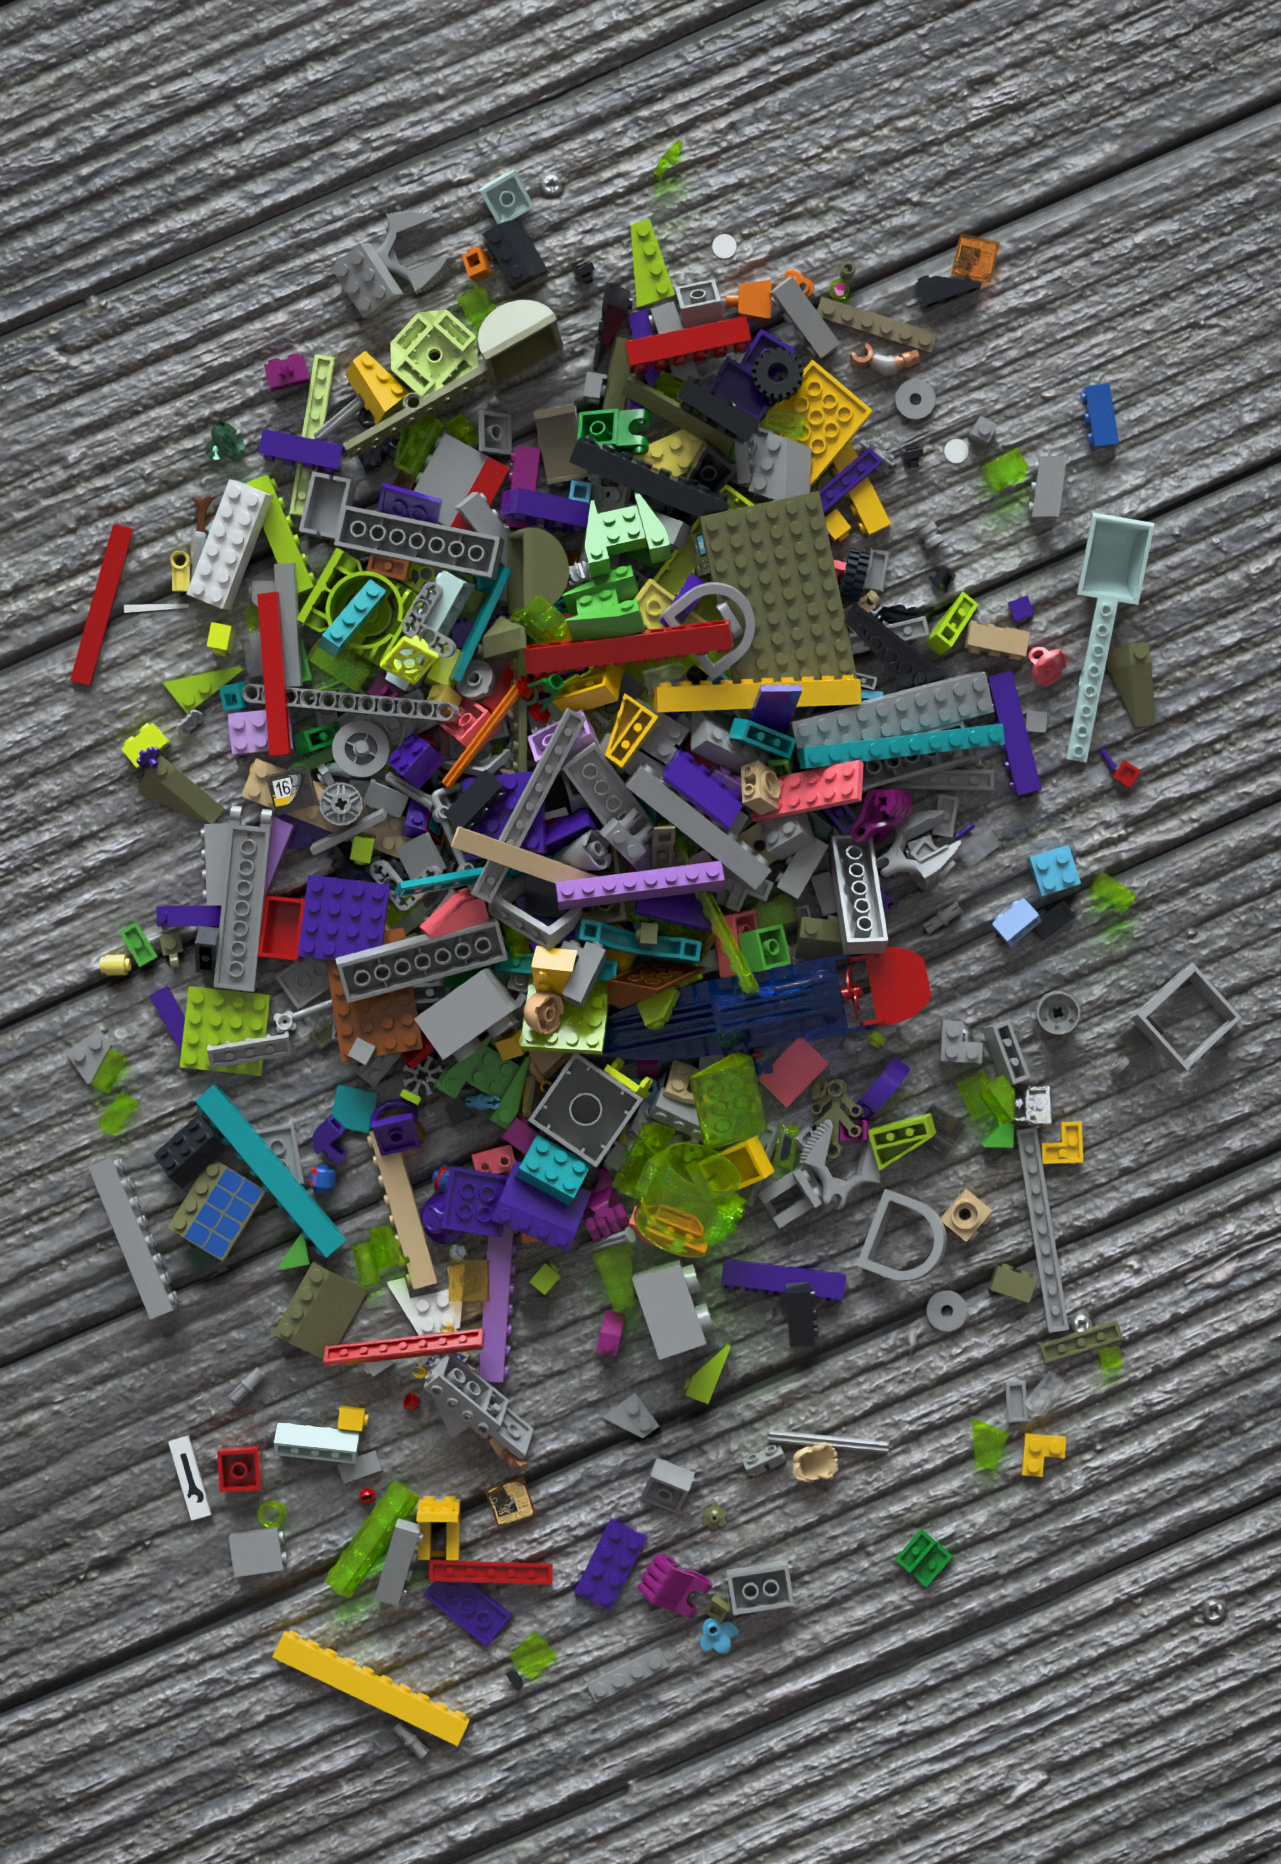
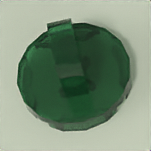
M223 421L219 422L211 429L212 440L205 446L206 456L212 460H218L225 456L231 460H238L245 453L244 441L241 436L238 438L235 434L237 431L233 426Z

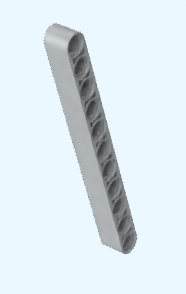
M248 684L244 687L242 695L247 702L265 705L264 685ZM286 687L288 707L442 722H454L460 715L459 708L447 702ZM256 689L257 696L253 699L252 692ZM292 693H295L296 696L294 702L290 701ZM311 695H314L315 701L313 704H310L309 698ZM333 696L334 704L329 706L328 700ZM350 698H352L354 702L351 708H349L347 704ZM369 700H372L373 707L368 710L367 703ZM388 702H391L393 707L392 710L388 712L386 710V706ZM410 703L412 711L407 714L406 706ZM430 705L432 711L430 715L427 716L425 713V709L427 706ZM450 707L451 715L447 718L445 710Z

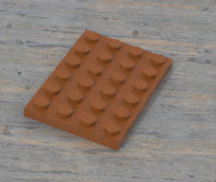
M405 928L386 930L384 932L383 945L406 939ZM326 960L342 1063L356 1061L349 1057L348 1054L357 1037L376 1047L371 1058L423 1049L421 1030L414 1020L418 1016L414 985L347 1003L336 961Z

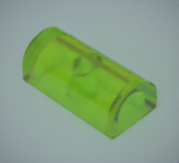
M110 1047L90 1084L99 1090L110 1093L128 1056Z
M373 1241L352 1245L360 1285L381 1281Z

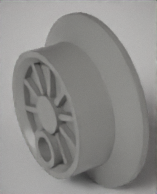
M353 721L344 725L336 733L332 744V753L336 764L342 771L354 777H368L379 772L386 764L390 752L386 734L380 727L368 721Z

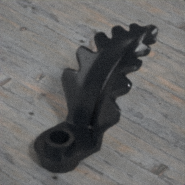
M882 604L877 610L872 609L869 613L881 623L884 621L888 624L926 616V621H928L934 606L920 607L916 610V607L906 609L902 604L894 606Z
M343 841L327 849V851L332 852L328 857L336 859L331 866L333 868H340L336 873L337 878L375 883L366 871L365 865L357 864L354 860L350 859L352 851L350 849L351 841L346 843Z

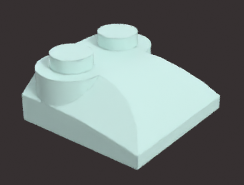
M515 170L501 175L479 190L497 224L513 220L534 207Z

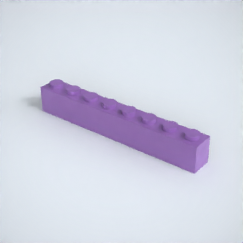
M722 861L556 882L558 909L566 910L724 889L725 880Z
M504 1225L502 1238L488 1236L482 1321L485 1337L484 1349L480 1351L479 1376L486 1382L503 1383L504 1377L508 1378L509 1365H505V1357L510 1355V1345H506L507 1337H511V1324H508V1316H512L513 1304H509V1298L514 1295V1283H511V1275H515L516 1263H512V1255H516L517 1243L513 1242L514 1234H518V1231Z

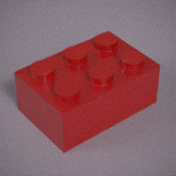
M265 896L258 957L303 963V957H298L297 955L305 899Z

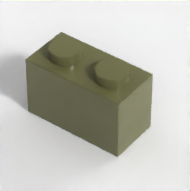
M1002 1263V1266L996 1265L988 1288L1030 1303L1037 1279L1033 1278V1273L1024 1270L1021 1273L1013 1271V1266Z

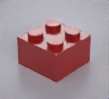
M261 1446L220 1448L217 1451L219 1493L254 1491L263 1488Z

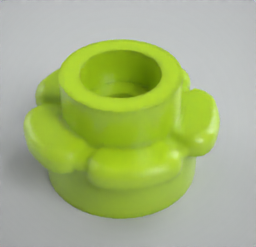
M875 1030L871 1035L868 1034V1037L871 1038L869 1042L877 1048L886 1046L884 1043L887 1038Z

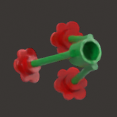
M545 672V675L535 676L533 683L530 678L520 676V680L516 681V687L519 689L518 694L526 700L531 698V694L534 692L533 687L535 686L538 692L543 691L544 694L551 693L544 704L539 705L535 703L528 710L535 721L547 723L548 718L551 716L548 706L559 695L558 690L563 687L561 675Z

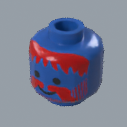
M318 1163V1167H313L310 1170L309 1186L313 1189V1192L329 1194L330 1190L335 1189L337 1172L334 1169H330V1164Z
M443 1165L440 1170L435 1169L431 1181L435 1182L434 1188L439 1192L446 1193L449 1166Z

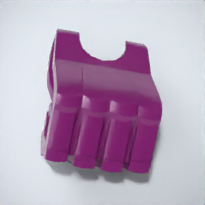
M881 788L868 790L860 817L851 828L850 835L853 840L859 843H866L872 837L873 844H881L891 831L900 826L904 817H909L913 809L911 792L902 789ZM885 811L888 815L892 816L890 820L884 821ZM865 828V833L862 837H859V829ZM879 833L878 837L874 839L873 836Z
M605 1167L597 1171L600 1180L596 1189L591 1191L583 1213L584 1222L593 1241L601 1239V1235L604 1238L611 1236V1230H613L614 1234L622 1231L620 1226L627 1228L630 1222L620 1196Z
M656 1554L653 1558L654 1563L650 1562L646 1570L648 1572L643 1573L641 1577L643 1581L638 1584L637 1589L651 1603L693 1619L697 1614L695 1604L688 1601L687 1596L696 1590L708 1593L713 1586L712 1582L696 1571L677 1569L678 1564L674 1561V1558L666 1554Z

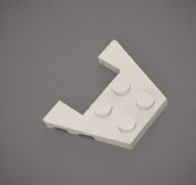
M465 1263L447 1267L451 1288L411 1298L406 1277L387 1282L419 1336L441 1333L440 1328L442 1330L448 1329L446 1321L450 1322L455 1329L461 1327Z

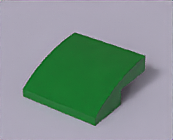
M921 1528L895 1560L927 1588L954 1556Z

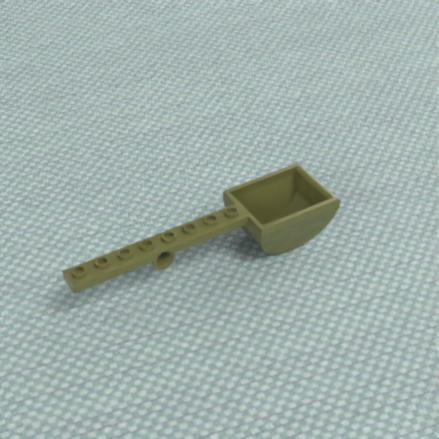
M532 300L508 302L493 310L485 318L478 332V345L484 364L424 398L416 392L407 394L403 399L405 409L343 443L349 458L362 455L368 448L379 445L390 436L397 435L400 430L416 424L419 419L425 416L432 415L440 407L447 406L454 399L467 395L477 386L485 385L491 380L494 387L561 350L563 342L555 314L544 304ZM419 404L416 408H411L412 405Z
M524 528L510 532L507 535V568L512 571L507 581V614H513V617H511L512 623H518L525 627L526 645L527 613L546 609L556 603L564 593L569 578L568 559L562 545L550 533L538 528ZM523 650L513 654V658H511L510 668L513 670V679H511L510 688L516 685V681L520 680V676L527 678ZM533 687L534 692L531 694L530 699L525 701L520 696L511 708L513 712V720H511L510 724L511 732H513V741H511L510 746L511 753H513L511 770L515 773L527 772V706L535 704L538 700L539 694L535 687Z

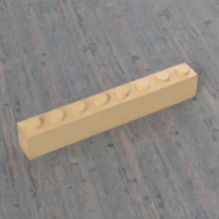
M372 1130L369 1132L370 1136H367L370 1148L374 1147L376 1155L373 1156L375 1167H379L381 1175L378 1176L381 1188L385 1187L387 1195H384L386 1206L390 1207L392 1211L389 1217L392 1227L396 1226L398 1234L395 1235L396 1243L403 1250V1254H400L403 1266L408 1268L409 1273L406 1274L408 1285H412L413 1289H418L438 1283V1277L403 1153L398 1152L381 1156Z

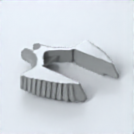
M415 210L387 213L388 234L381 247L375 250L390 274L406 279L412 285L417 295L420 292L423 293V291L431 289L430 287H434V284H437V281H440V278H443V275H446V272L451 270L450 267H453L452 263L456 261L455 255L446 256L410 270L399 264L394 247L398 240V235L441 218L440 215L437 213L433 214V212L429 213V211L419 212Z
M943 810L920 811L919 813H911L907 818L904 817L900 826L895 829L896 837L891 848L876 859L878 868L888 865L880 872L883 877H889L899 872L915 873L928 885L938 877V874H941V871L943 872L950 865L959 851L960 840L949 846L945 845L919 859V862L906 859L903 854L907 841L942 823L945 815Z
M827 1119L823 1121V1124H820V1127L816 1128L811 1138L808 1139L809 1141L804 1145L799 1163L812 1168L820 1178L823 1186V1204L828 1206L831 1197L836 1195L837 1209H842L846 1204L849 1194L855 1188L865 1183H880L879 1179L881 1177L869 1137L862 1144L856 1171L857 1175L852 1176L846 1181L832 1177L827 1166H824L833 1129L831 1120Z

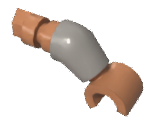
M866 343L864 352L867 356L865 358H859L856 353H850V362L854 367L861 369L870 364V368L883 376L895 375L897 371L902 370V367L909 368L921 363L917 349L903 353L901 357L898 355L894 357L892 355L884 356L877 353L873 355L871 346Z

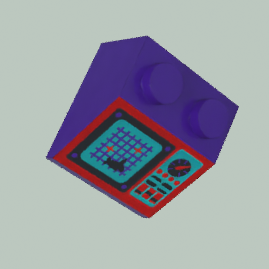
M410 797L401 835L414 839L429 832L434 844L440 846L444 833L442 824L434 820L433 813L429 811V808Z

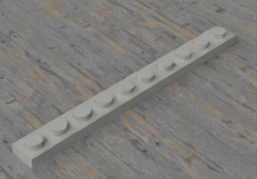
M566 708L499 837V841L520 848L587 719L586 717ZM488 860L471 894L491 904L509 867Z
M1037 1127L1015 1130L1048 1333L1069 1330Z

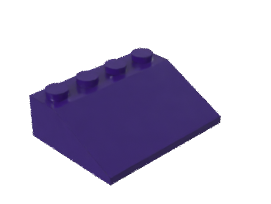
M515 1160L491 1220L568 1252L591 1191L579 1187L574 1199L568 1206L515 1177L521 1165V1162Z

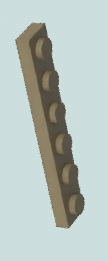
M821 297L817 312L824 321L928 354L932 353L938 334Z

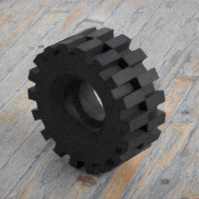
M777 347L776 350L770 348L767 352H762L761 356L755 360L752 369V384L755 386L756 392L760 393L762 398H768L771 402L773 400H778V402H782L784 399L786 401L789 400L801 387L804 373L801 366L802 363L797 359V355L795 353L791 354L788 349L785 351ZM772 368H783L786 373L785 379L781 382L771 380L769 373Z

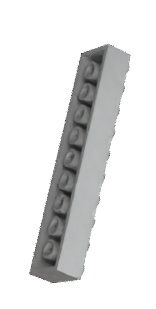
M975 671L861 701V704L845 705L791 719L788 733L790 737L796 739L793 754L794 760L799 762L798 748L908 735L992 713L994 709L986 672Z

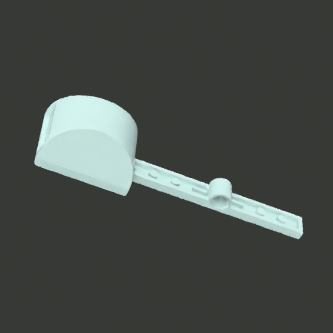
M1098 513L1092 514L1077 594L1095 597L1097 600L1084 667L1082 668L1079 680V692L1066 759L1087 762L1118 602L1139 605L1154 523Z

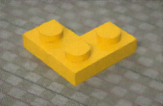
M1082 1121L1060 1122L1061 1142L1041 1143L1042 1164L1082 1163Z
M1025 1433L1021 1474L1043 1477L1044 1457L1065 1458L1066 1437Z

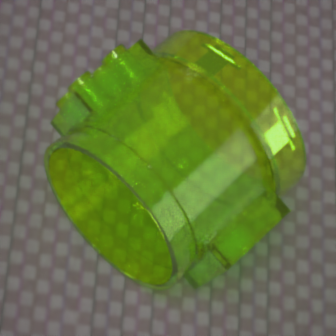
M680 1142L665 1148L647 1160L633 1191L635 1195L640 1197L634 1211V1221L638 1230L654 1245L679 1256L703 1257L712 1253L717 1243L724 1242L727 1236H732L738 1228L736 1224L746 1211L744 1207L747 1200L736 1194L741 1183L738 1169L719 1152L700 1144Z

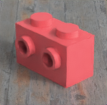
M512 1144L472 1154L476 1171L493 1174L502 1173L503 1175H509L516 1160Z

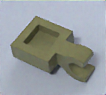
M180 932L159 936L163 956L169 955L171 968L181 967L178 953L184 952Z

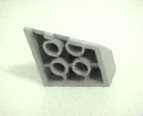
M769 432L748 491L772 501L810 493L812 448Z

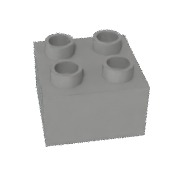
M492 967L480 971L414 1018V1020L443 1060L453 1054L458 1063H460L484 1046L478 1038L483 1032L487 1030L492 1039H494L517 1023L511 1013L519 1008V1005Z
M574 1053L528 1121L597 1167L642 1102L643 1097L631 1091L579 1053Z
M678 1258L633 1273V1283L659 1360L707 1344L705 1333L714 1331V1325L707 1304L695 1306L691 1294L701 1291L693 1264L682 1267Z

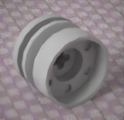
M335 783L327 787L319 801L320 812L323 818L328 823L338 827L354 823L360 816L363 807L359 791L347 783ZM338 799L347 802L344 810H340L339 807L335 806L338 803Z
M1052 991L1045 994L1039 1000L1036 1007V1018L1047 1032L1065 1034L1077 1026L1080 1019V1008L1077 1001L1071 995L1062 991ZM1061 1007L1062 1016L1053 1017L1054 1012L1052 1010Z

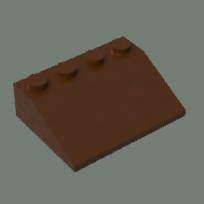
M653 958L607 980L608 1004L616 1005L617 1008H627L631 1004L657 995L705 972V967Z

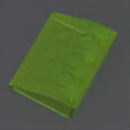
M736 1051L689 1077L706 1150L750 1139L767 1130L752 1057Z

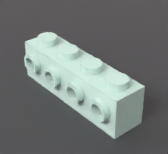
M278 1423L274 1440V1455L356 1464L359 1432L313 1427L310 1425Z

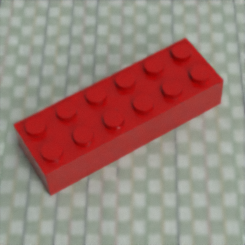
M743 316L625 341V354L629 373H634L635 376L646 374L647 370L651 369L655 371L667 369L666 366L670 365L681 367L686 365V362L693 360L695 363H700L712 356L715 359L727 356L726 353L742 354L746 352V349H749L751 336L747 318Z

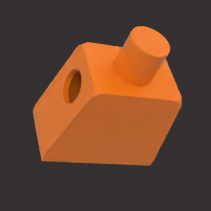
M771 280L740 284L738 286V295H726V307H738V317L746 316L750 320L770 323L771 295L769 292L771 291Z

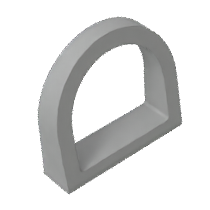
M718 582L704 583L692 588L662 611L661 614L670 627L681 626L682 624L676 615L696 599L709 594L727 596L739 605L746 621L745 632L739 644L716 663H712L707 655L698 656L696 653H692L712 680L717 678L745 654L752 643L755 632V616L750 602L736 588Z
M526 874L520 875L496 892L491 904L488 903V913L550 951L576 927L581 919L583 907L570 909L551 926H546L511 904L519 895L526 892Z
M885 1189L857 1266L899 1281H915L924 1278L937 1268L946 1251L947 1235L941 1218L925 1203ZM895 1203L921 1213L930 1223L934 1233V1246L929 1258L919 1267L908 1271H897L874 1261Z

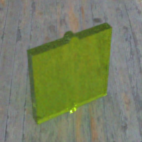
M534 1630L509 1654V1657L519 1666V1670H523L533 1680L558 1654L548 1645V1641H544Z

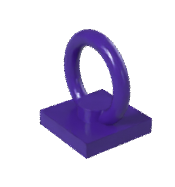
M403 1099L389 1100L380 1104L372 1112L370 1125L381 1156L421 1147L415 1126L418 1119V1111L413 1103ZM401 1107L410 1112L378 1120L383 1112L391 1108Z

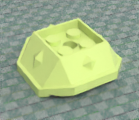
M446 309L418 312L391 342L392 372L414 392L419 393L422 398L479 367L477 336ZM433 352H438L441 355L436 361H432L429 358Z

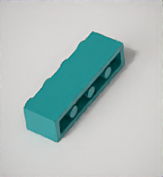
M370 579L324 632L319 647L336 658L383 603L386 590Z

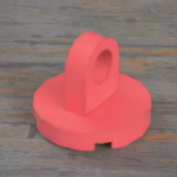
M1035 647L1028 654L1029 663L1033 667L1031 677L1037 685L1047 686L1054 683L1062 676L1063 673L1061 671L1063 668L1066 669L1068 665L1067 655L1059 649L1048 651L1044 647ZM1042 655L1038 660L1034 659L1035 656Z

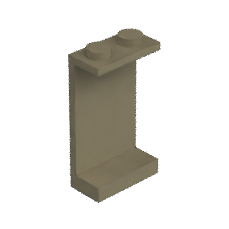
M574 404L533 411L548 485L552 484V487L563 486L564 481L569 480L583 482L584 477H588L586 469L569 462L577 443L578 433Z

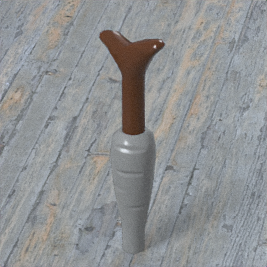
M213 495L203 499L192 497V500L198 507L196 531L191 537L190 580L193 578L207 540V535L204 532L206 512L215 498Z

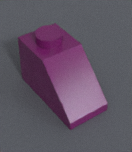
M605 1310L596 1352L617 1356L625 1314Z

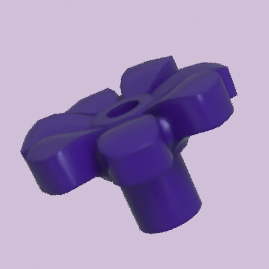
M155 746L147 748L146 751L141 750L139 752L140 757L136 761L141 768H144L146 765L151 766L153 769L159 765L156 761L160 756L159 748Z

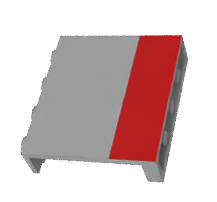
M445 433L443 437H438L434 445L437 448L434 454H429L424 463L427 467L424 473L419 472L414 482L417 484L414 491L442 499L438 523L444 526L472 531L454 507L472 492L482 493L488 499L489 503L487 505L490 507L510 468Z

